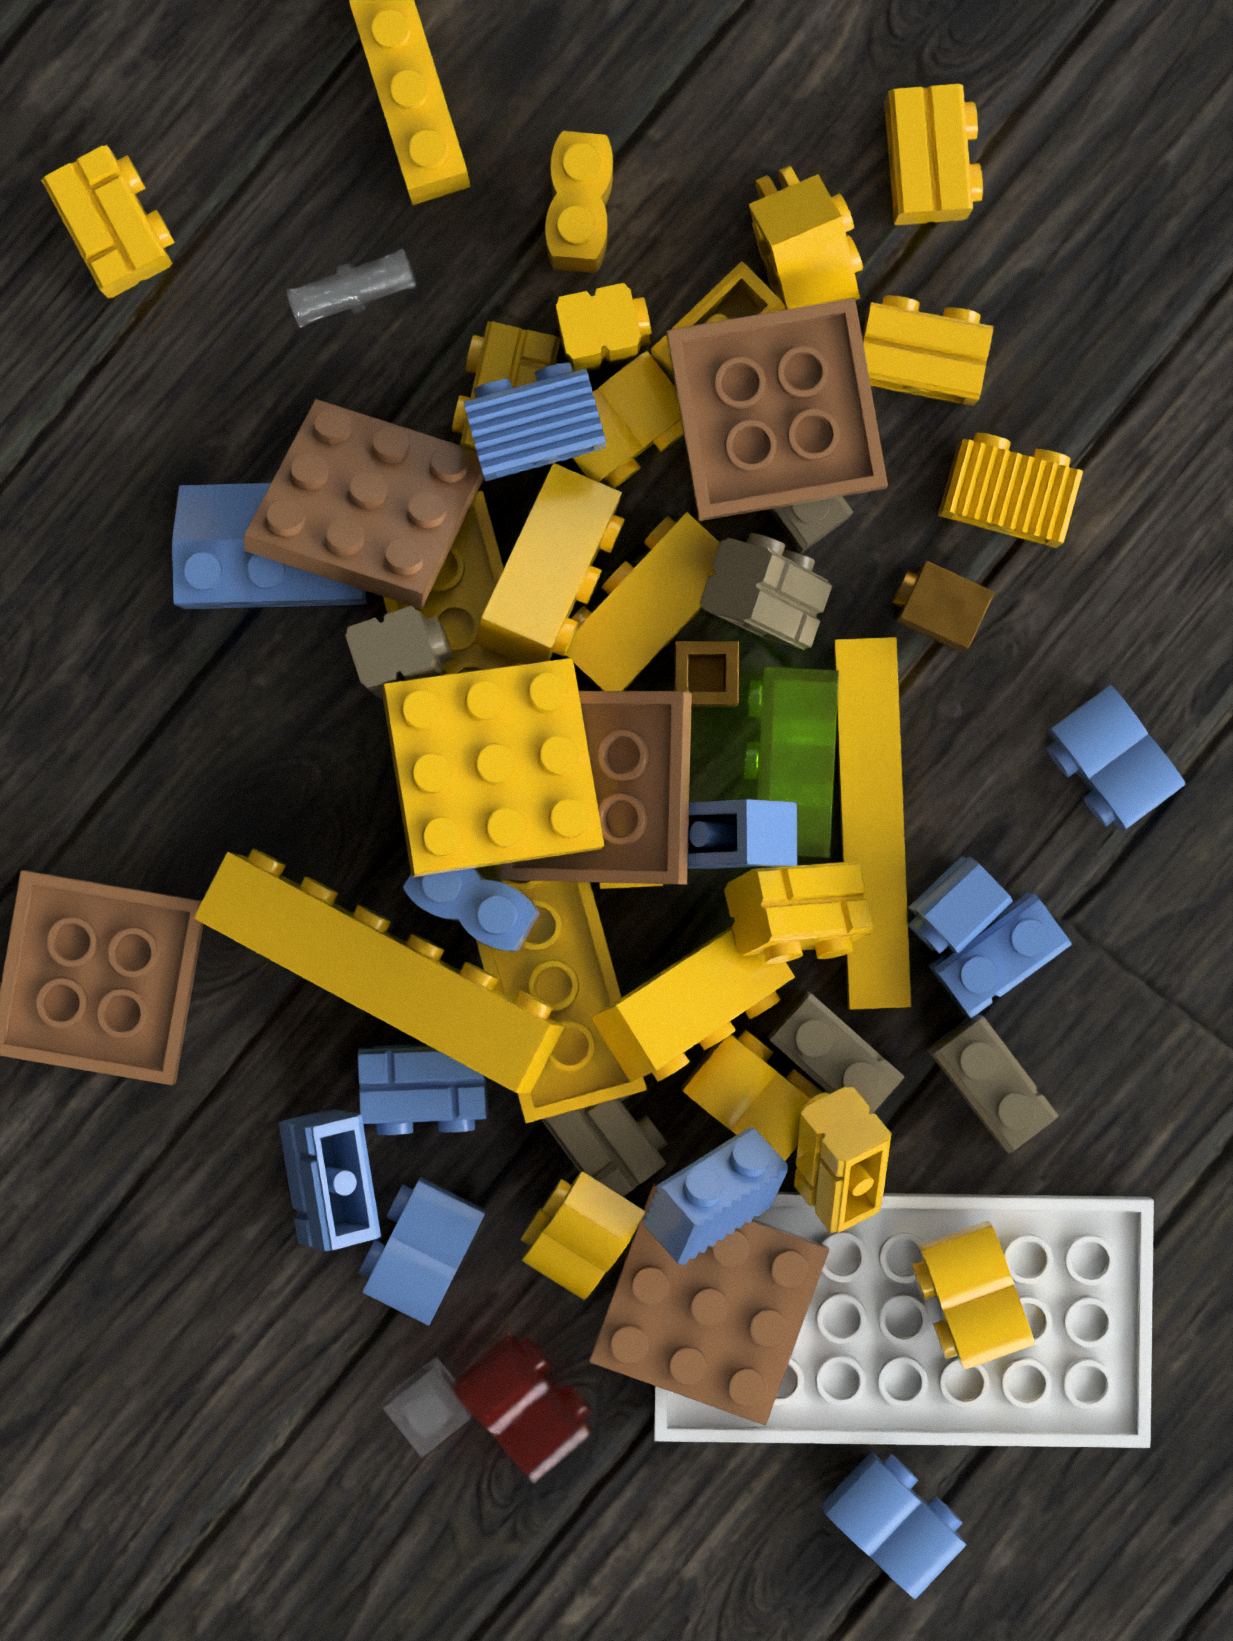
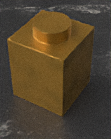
M926 561L920 566L918 573L908 569L905 572L892 600L893 604L901 607L895 622L957 651L963 652L969 649L995 592Z
M676 641L674 645V691L692 693L691 707H736L739 704V641Z

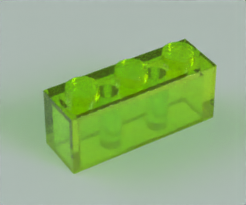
M763 667L761 669V681L749 680L747 716L759 718L757 742H746L744 779H756L755 800L797 802V856L830 858L839 670Z

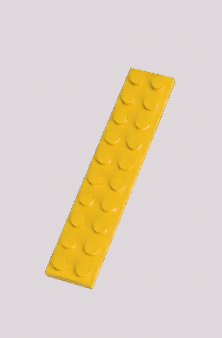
M483 491L477 492L423 608L414 607L426 619L436 616L439 624H443L454 660L444 663L447 672L445 675L524 665L475 643L481 617L504 570ZM383 596L387 613L411 606ZM500 864L475 868L484 880L502 882L523 893L533 902L540 913L518 952L492 948L476 939L484 970L499 978L494 989L513 999L516 998L519 991L540 999L553 1007L549 1018L565 1026L531 1093H518L525 1123L646 1091L647 1087L644 1076L632 1082L629 1081L591 1017L622 998L591 883L500 880Z

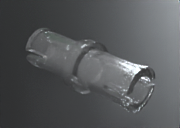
M402 248L397 250L396 253L352 268L350 263L338 266L337 274L295 289H287V296L299 327L302 328L307 326L306 324L348 309H352L354 314L366 310L365 303L407 288L412 289L416 287V281L407 255Z

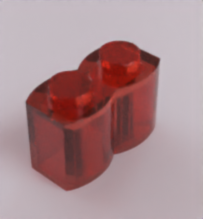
M509 1333L454 1381L453 1390L474 1417L495 1437L516 1465L536 1483L591 1435V1425L586 1417L592 1413V1410L583 1397L570 1384L560 1389L550 1379L545 1371L552 1365L542 1350L530 1338L527 1337L520 1343Z

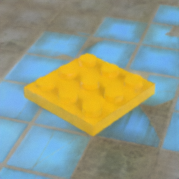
M573 658L383 684L381 688L412 877L599 850L604 847Z

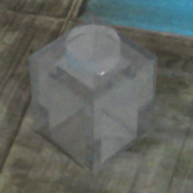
M437 1357L389 1393L383 1406V1410L421 1457L469 1421L474 1408L473 1402Z

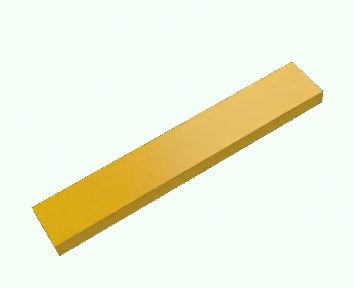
M897 637L837 639L833 641L842 862L855 861V863L860 864L866 889L863 897L869 902L874 923L872 933L852 942L854 951L846 954L848 1009L911 1007Z

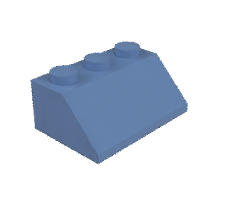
M271 483L179 485L172 537L173 600L175 605L183 609L368 604V592L244 551V534Z

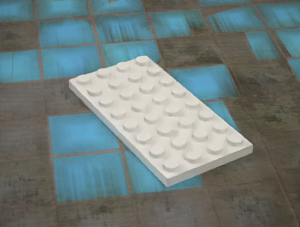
M778 1192L769 1211L763 1210L760 1217L754 1216L753 1219L826 1245L830 1250L766 1426L655 1386L654 1441L1150 1448L1154 1200L1150 1197L883 1193V1201L879 1213L840 1233H830L815 1214V1205L809 1206L799 1192ZM989 1221L994 1227L1035 1345L964 1370L958 1361L957 1355L946 1359L933 1326V1323L943 1320L937 1299L934 1296L924 1300L912 1264L922 1261L918 1245Z

